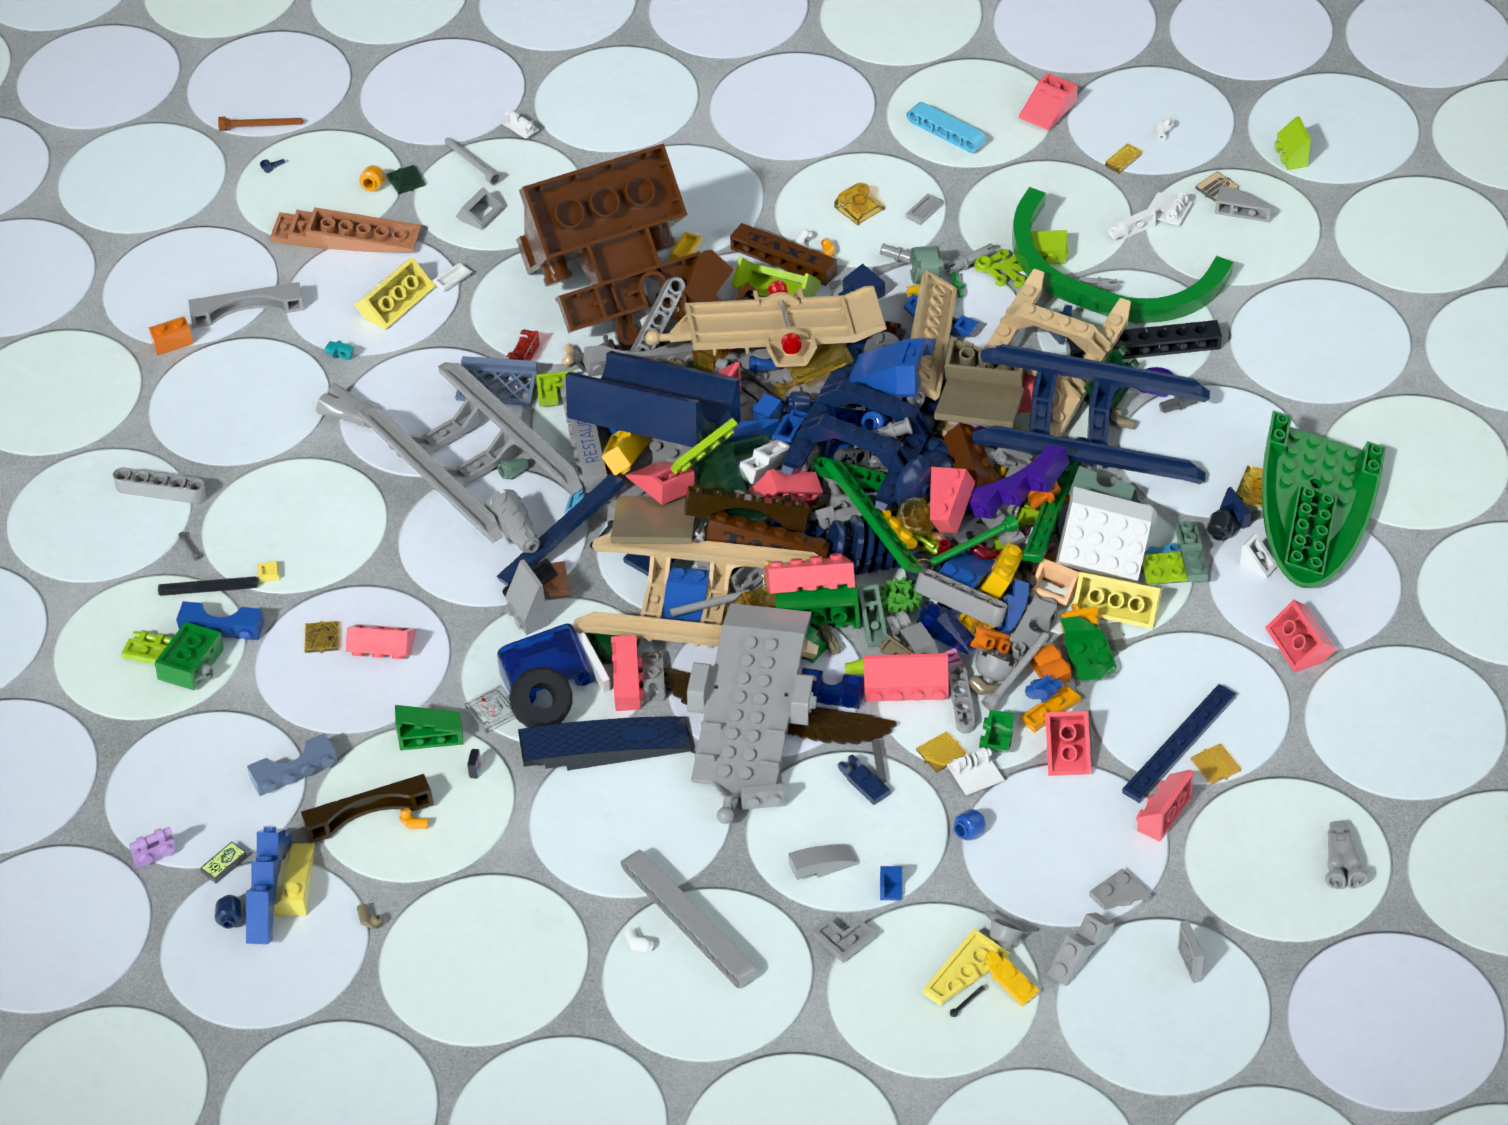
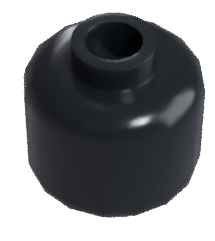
M1219 509L1210 515L1207 526L1208 533L1213 539L1218 541L1231 537L1236 522L1235 518L1227 510Z

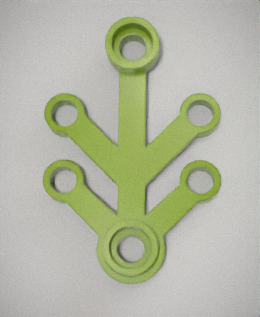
M1000 249L998 253L990 258L988 256H980L975 261V269L982 273L987 272L995 279V284L999 287L1006 285L1007 277L999 274L996 270L1003 271L1013 279L1015 287L1022 288L1025 283V277L1015 272L1023 271L1021 266L1015 264L1017 262L1015 255L1009 258V251L1007 249Z

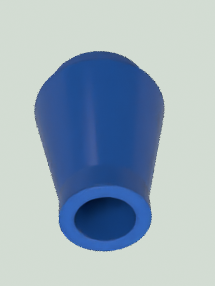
M749 357V371L758 373L773 369L777 370L772 358Z

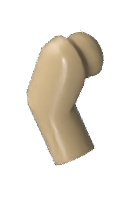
M566 344L564 350L567 354L562 359V363L564 366L570 367L571 364L575 363L573 353L575 349L572 344Z

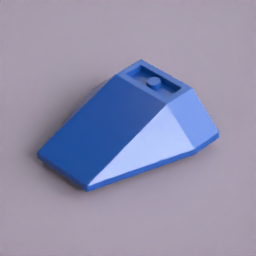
M928 338L905 339L858 354L848 381L896 397H916L921 385L917 369L922 356L932 354L936 340Z

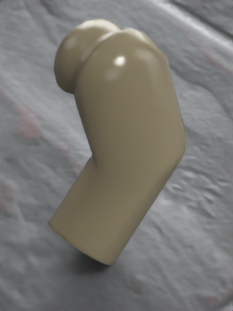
M1120 408L1112 409L1110 418L1116 426L1134 429L1135 420L1124 418L1121 415L1122 409Z

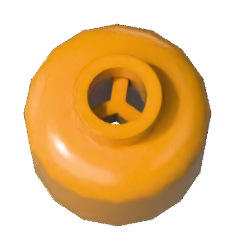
M370 165L361 173L359 178L360 185L367 191H376L384 183L385 173L380 167Z

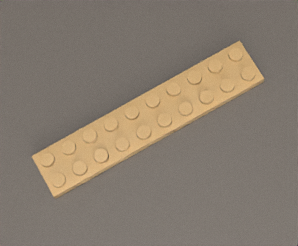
M925 270L921 278L911 339L928 338L936 340L932 354L922 356L917 369L921 381L919 389L926 397L936 401L941 392L957 288Z

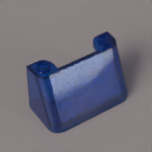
M569 623L506 644L497 652L500 676L509 693L514 681L520 674L538 666H546L559 671L567 680L574 679L578 686H586L595 682L594 673L574 626ZM538 687L530 691L529 698L532 704L536 699V692L544 688Z

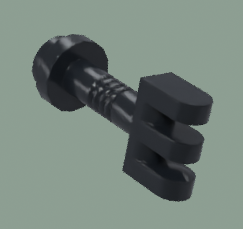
M1022 558L1017 570L1022 573V581L1029 583L1030 593L1032 588L1036 586V577L1030 575L1033 563L1031 561H1023Z

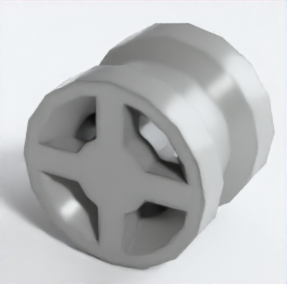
M903 610L898 612L896 616L887 618L888 627L895 636L901 634L900 630L911 626V621Z

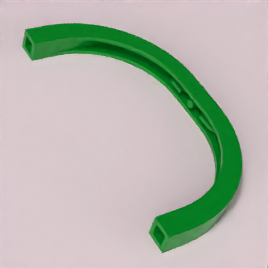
M1029 187L1021 198L1014 214L1012 246L1017 262L1026 275L1029 277L1033 269L1045 272L1043 290L1066 302L1107 317L1120 298L1131 301L1128 319L1130 322L1152 323L1185 317L1212 302L1232 275L1234 262L1216 256L1203 277L1189 288L1178 293L1158 298H1133L1117 295L1064 275L1050 266L1038 253L1033 244L1030 230L1045 206V192Z

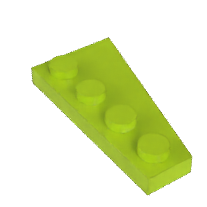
M733 418L677 459L670 468L675 475L680 471L683 473L692 466V463L700 461L708 452L715 450L720 444L733 436L737 422Z

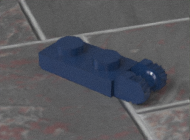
M854 754L848 756V761L855 770L851 771L844 761L838 763V768L847 778V781L873 805L891 794V790L864 764H861Z

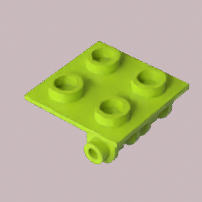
M1181 552L1146 554L1143 556L1141 573L1145 574L1147 584L1188 581Z

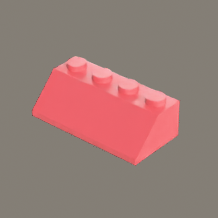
M948 653L864 655L865 701L948 699Z

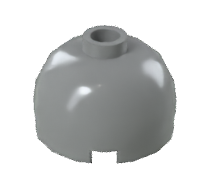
M979 647L975 666L977 671L984 676L983 680L993 684L995 681H1004L1016 667L1018 661L1014 659L1012 662L1009 660L1010 655L1000 653L996 649L992 648L991 650L984 651L982 647Z

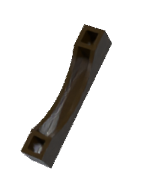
M698 484L688 486L684 505L685 515L703 518L724 509L750 508L771 516L785 529L805 532L809 512L808 504L802 499L795 498L792 501L785 500L781 496H773L771 498L765 497L761 493L750 495L740 490L728 492L719 487L707 489L705 486Z
M424 774L301 811L309 841L314 843L332 837L345 824L368 813L390 809L402 810L404 808L416 811L432 806L434 802L427 779Z

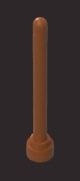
M226 116L218 117L219 131H227L230 127L301 125L304 122L303 118L230 120Z

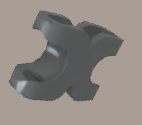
M965 511L957 533H941L946 537H950L949 540L953 548L989 529L987 526L979 524L980 518L975 517L973 511ZM994 537L982 542V544L992 549Z

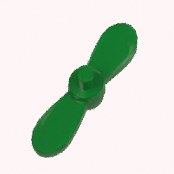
M953 272L951 276L953 286L957 288L958 297L963 298L962 287L965 288L966 284H962L959 281L958 273Z

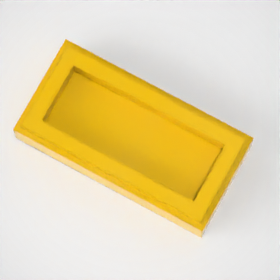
M684 232L677 245L669 254V259L673 260L694 253L702 242V236Z

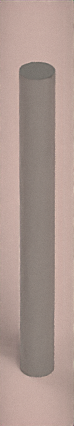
M749 589L672 608L670 613L671 617L749 598L751 595Z

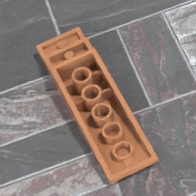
M314 207L313 212L296 210L295 214L279 212L270 236V242L348 251L413 252L421 225Z

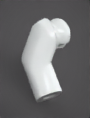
M802 229L794 241L796 244L805 247L804 241H809L813 234L808 229Z

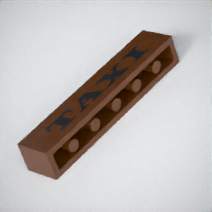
M741 223L730 235L731 250L790 273L805 276V273L810 274L820 280L821 285L826 286L837 273V259Z
M718 511L711 515L705 541L814 552L822 556V558L827 557L830 542L825 541L823 538H814L801 532L796 533L782 527H773L764 522L747 520L745 517H736L723 511Z

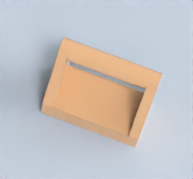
M1044 559L1036 572V586L1032 588L1031 592H1035L1040 597H1051L1057 601V604L1067 607L1076 592L1080 572ZM1043 577L1069 587L1065 598L1039 588L1038 586Z

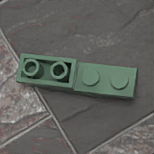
M1184 521L1175 523L1177 543L1179 544L1178 550H1180L1179 552H1181L1187 582L1208 581V572L1202 554V543L1196 522Z

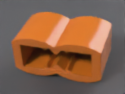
M1052 643L1042 646L1029 662L1040 679L1049 674L1051 679L1057 678L1062 684L1071 680V665L1062 659L1060 649L1056 648Z

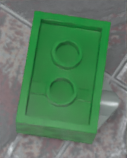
M184 622L154 662L158 680L195 690L203 678H213L212 665L224 650L221 632Z

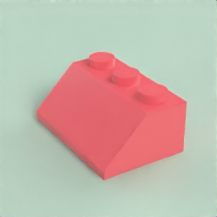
M1292 600L1265 627L1295 672L1323 663L1337 650L1309 607L1296 600Z
M362 624L347 627L346 652H352V656H364V653H372V657L384 658L385 654L392 655L393 659H404V656L411 654L416 628Z
M1186 770L1169 774L1165 781L1162 780L1159 783L1156 794L1149 797L1145 809H1141L1137 814L1138 832L1159 842L1162 840L1191 799L1194 771Z

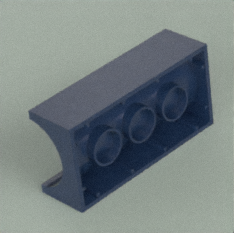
M615 351L606 353V364L601 379L573 372L565 374L567 418L689 447L696 446L732 418L737 422V425L741 422L740 379Z

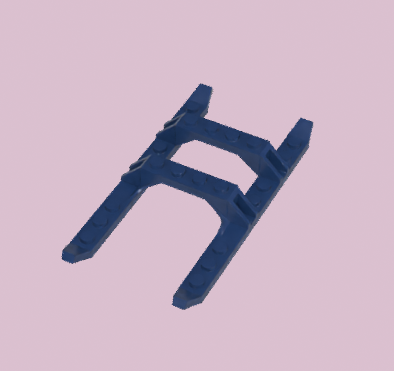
M866 338L854 343H847L784 456L781 472L790 476L800 473L816 442L835 438L873 452L888 470L874 500L875 508L886 511L895 505L894 490L901 471L910 460L920 455L937 422L934 419V413L946 384L945 369L940 396L936 401L926 397L919 410L913 404L848 381L858 354L864 353ZM856 403L891 416L895 422L905 420V417H908L913 434H906L903 441L905 446L903 448L899 441L831 416L835 407Z
M1006 344L981 350V360L983 363L1001 364L1037 372L1032 390L1029 431L996 425L973 431L972 440L975 445L1030 453L1032 456H1035V454L1040 455L1047 445L1065 447L1069 460L1088 463L1089 466H1094L1095 464L1105 469L1111 467L1179 479L1196 484L1205 482L1206 473L1190 460L1108 446L1107 443L1110 406L1113 395L1118 388L1140 389L1190 398L1205 403L1210 399V391L1194 378ZM1057 375L1094 381L1090 393L1086 442L1050 435L1052 399Z

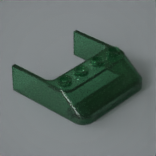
M769 434L722 444L715 450L708 452L704 458L698 462L696 461L694 464V473L698 485H703L707 489L719 487L728 492L740 490L748 494L736 458L751 455L754 449L768 444ZM790 494L781 496L785 500H791ZM750 508L721 510L729 515L745 517L747 520L769 516L761 511Z

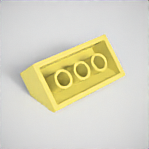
M411 257L396 267L354 305L366 320L383 329H387L432 290L435 285L415 259Z
M1082 571L1079 573L1073 604L1077 603L1079 608L1097 606L1098 618L1153 629L1163 587Z

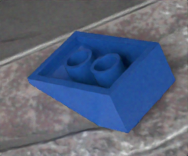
M966 550L965 554H958L948 560L938 573L975 590H979L992 571L991 568L995 561L979 559L976 555Z
M670 567L661 619L700 623L703 609L671 617L670 609L704 601L708 590L710 571Z

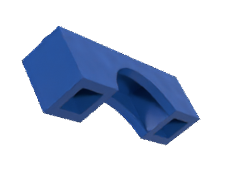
M186 601L182 602L176 619L179 629L184 622L221 632L222 637L245 640H258L264 624L260 608L241 607L230 616L214 617L204 610L202 603Z

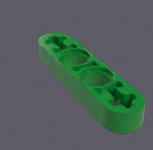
M825 457L815 458L812 464V472H816L817 476L835 480L824 465L828 460L840 461ZM840 462L862 488L878 491L886 476L885 473ZM855 475H862L864 478H856Z

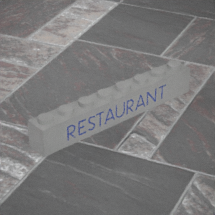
M563 379V387L560 388L561 399H565L562 400L564 411H567L566 379ZM565 412L566 422L570 423L568 424L569 436H571L572 448H576L573 449L577 473H581L578 474L579 481L582 486L584 485L585 493H589L607 477L605 463L601 457L602 449L597 427L595 424L567 418V412Z

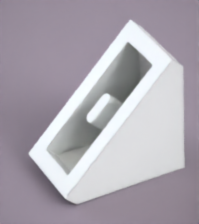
M1256 533L1242 545L1241 566L1264 578L1268 577L1278 566Z

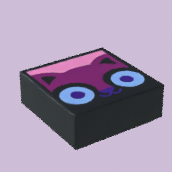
M472 749L467 767L469 777L477 779L481 766L479 749Z

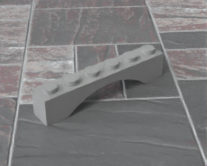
M299 282L188 300L193 328L211 326L227 315L246 309L263 308L278 310L284 313L304 310Z
M691 340L669 342L653 350L637 352L617 350L604 345L584 347L583 363L588 376H598L604 372L606 353L609 351L668 363V360L674 357L675 359H680L687 366L699 364L701 350H693Z

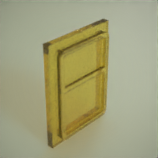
M844 343L818 344L808 365L787 367V370L798 387L854 362V359Z

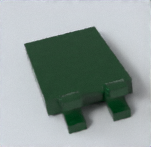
M1124 344L1118 350L1113 348L1107 351L1105 357L1101 360V362L1134 368L1140 365L1136 358L1130 363L1128 361L1123 362L1121 358L1128 351ZM1090 380L1083 387L1089 395L1094 381ZM1118 388L1115 391L1111 401L1110 414H1112V409L1118 406L1129 388Z

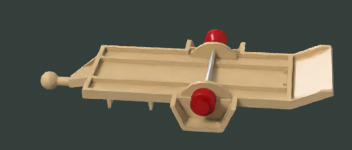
M776 280L768 287V297H760L757 291H753L755 300L685 303L686 315L675 325L670 333L659 334L657 331L651 330L646 333L645 341L648 345L655 346L661 341H670L671 343L691 340L693 350H712L713 356L716 355V349L745 348L746 354H748L749 348L767 347V351L776 367L808 365L817 349L816 344L854 343L887 328L874 286H864L842 296L804 297L802 288L797 289L793 296L788 293L785 282Z

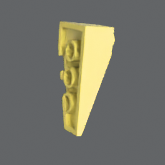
M315 843L292 844L280 867L274 916H307Z

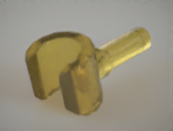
M797 379L785 384L776 381L773 384L776 387L773 392L783 396L788 388L799 382Z
M969 616L972 623L971 632L973 634H976L977 626L985 628L984 622Z

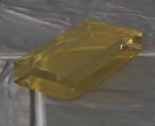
M1127 143L1105 161V167L1120 174L1142 156V151Z

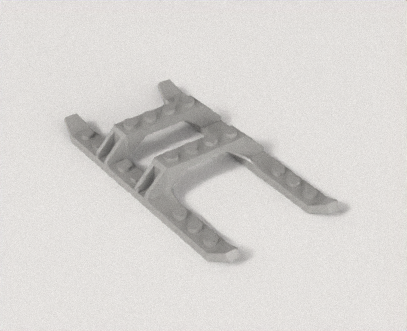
M445 362L438 366V370L467 399L452 419L422 436L408 435L381 408L366 407L359 411L361 419L388 444L389 448L395 450L396 455L402 457L422 476V479L430 484L432 489L437 490L492 544L503 537L495 516L463 486L494 469L502 461L514 457L519 447L557 480L571 495L583 489L575 468L460 363ZM485 415L501 429L487 450L456 468L442 467L430 455L479 426Z

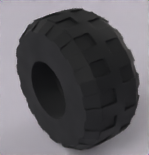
M546 666L533 667L524 671L514 681L509 695L510 708L516 719L528 728L559 724L570 712L573 693L568 680L559 671ZM538 687L548 690L553 699L552 706L547 709L535 707L529 698L530 691Z

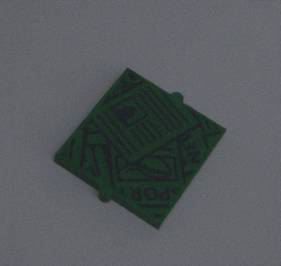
M414 165L387 173V177L398 195L426 186Z

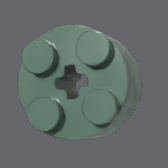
M939 246L911 248L910 263H912V269L910 270L913 284L921 283L922 274L925 270L941 278L939 270L943 269V260L939 258Z

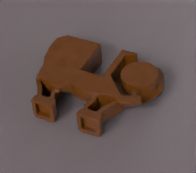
M713 250L701 252L694 260L689 270L685 289L680 297L679 311L673 316V319L677 322L686 315L685 303L722 301L716 293L734 269ZM747 282L737 289L729 301L755 300L753 291L757 290Z

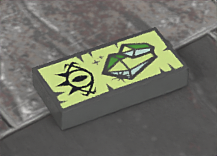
M231 841L200 868L201 873L214 883H217L248 857L247 852Z

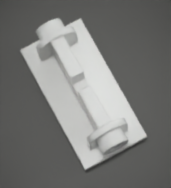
M512 109L506 110V120L502 122L504 126L525 139L539 131L532 121L519 117Z

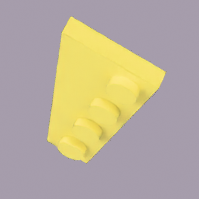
M974 928L925 986L922 993L941 1006L990 972L988 970L990 967L984 962L985 955L993 950L1000 958L1004 956L1006 959L1010 957L1011 953Z

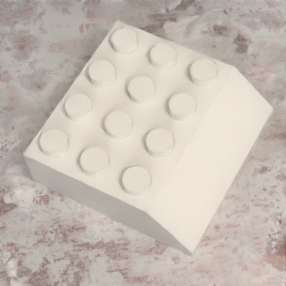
M1073 487L1055 563L1078 571L1137 582L1151 526L1152 506Z

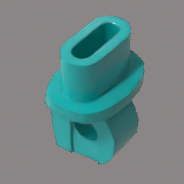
M339 340L337 342L329 341L324 352L330 354L332 358L339 356L342 359L349 360L354 353V346L342 343Z

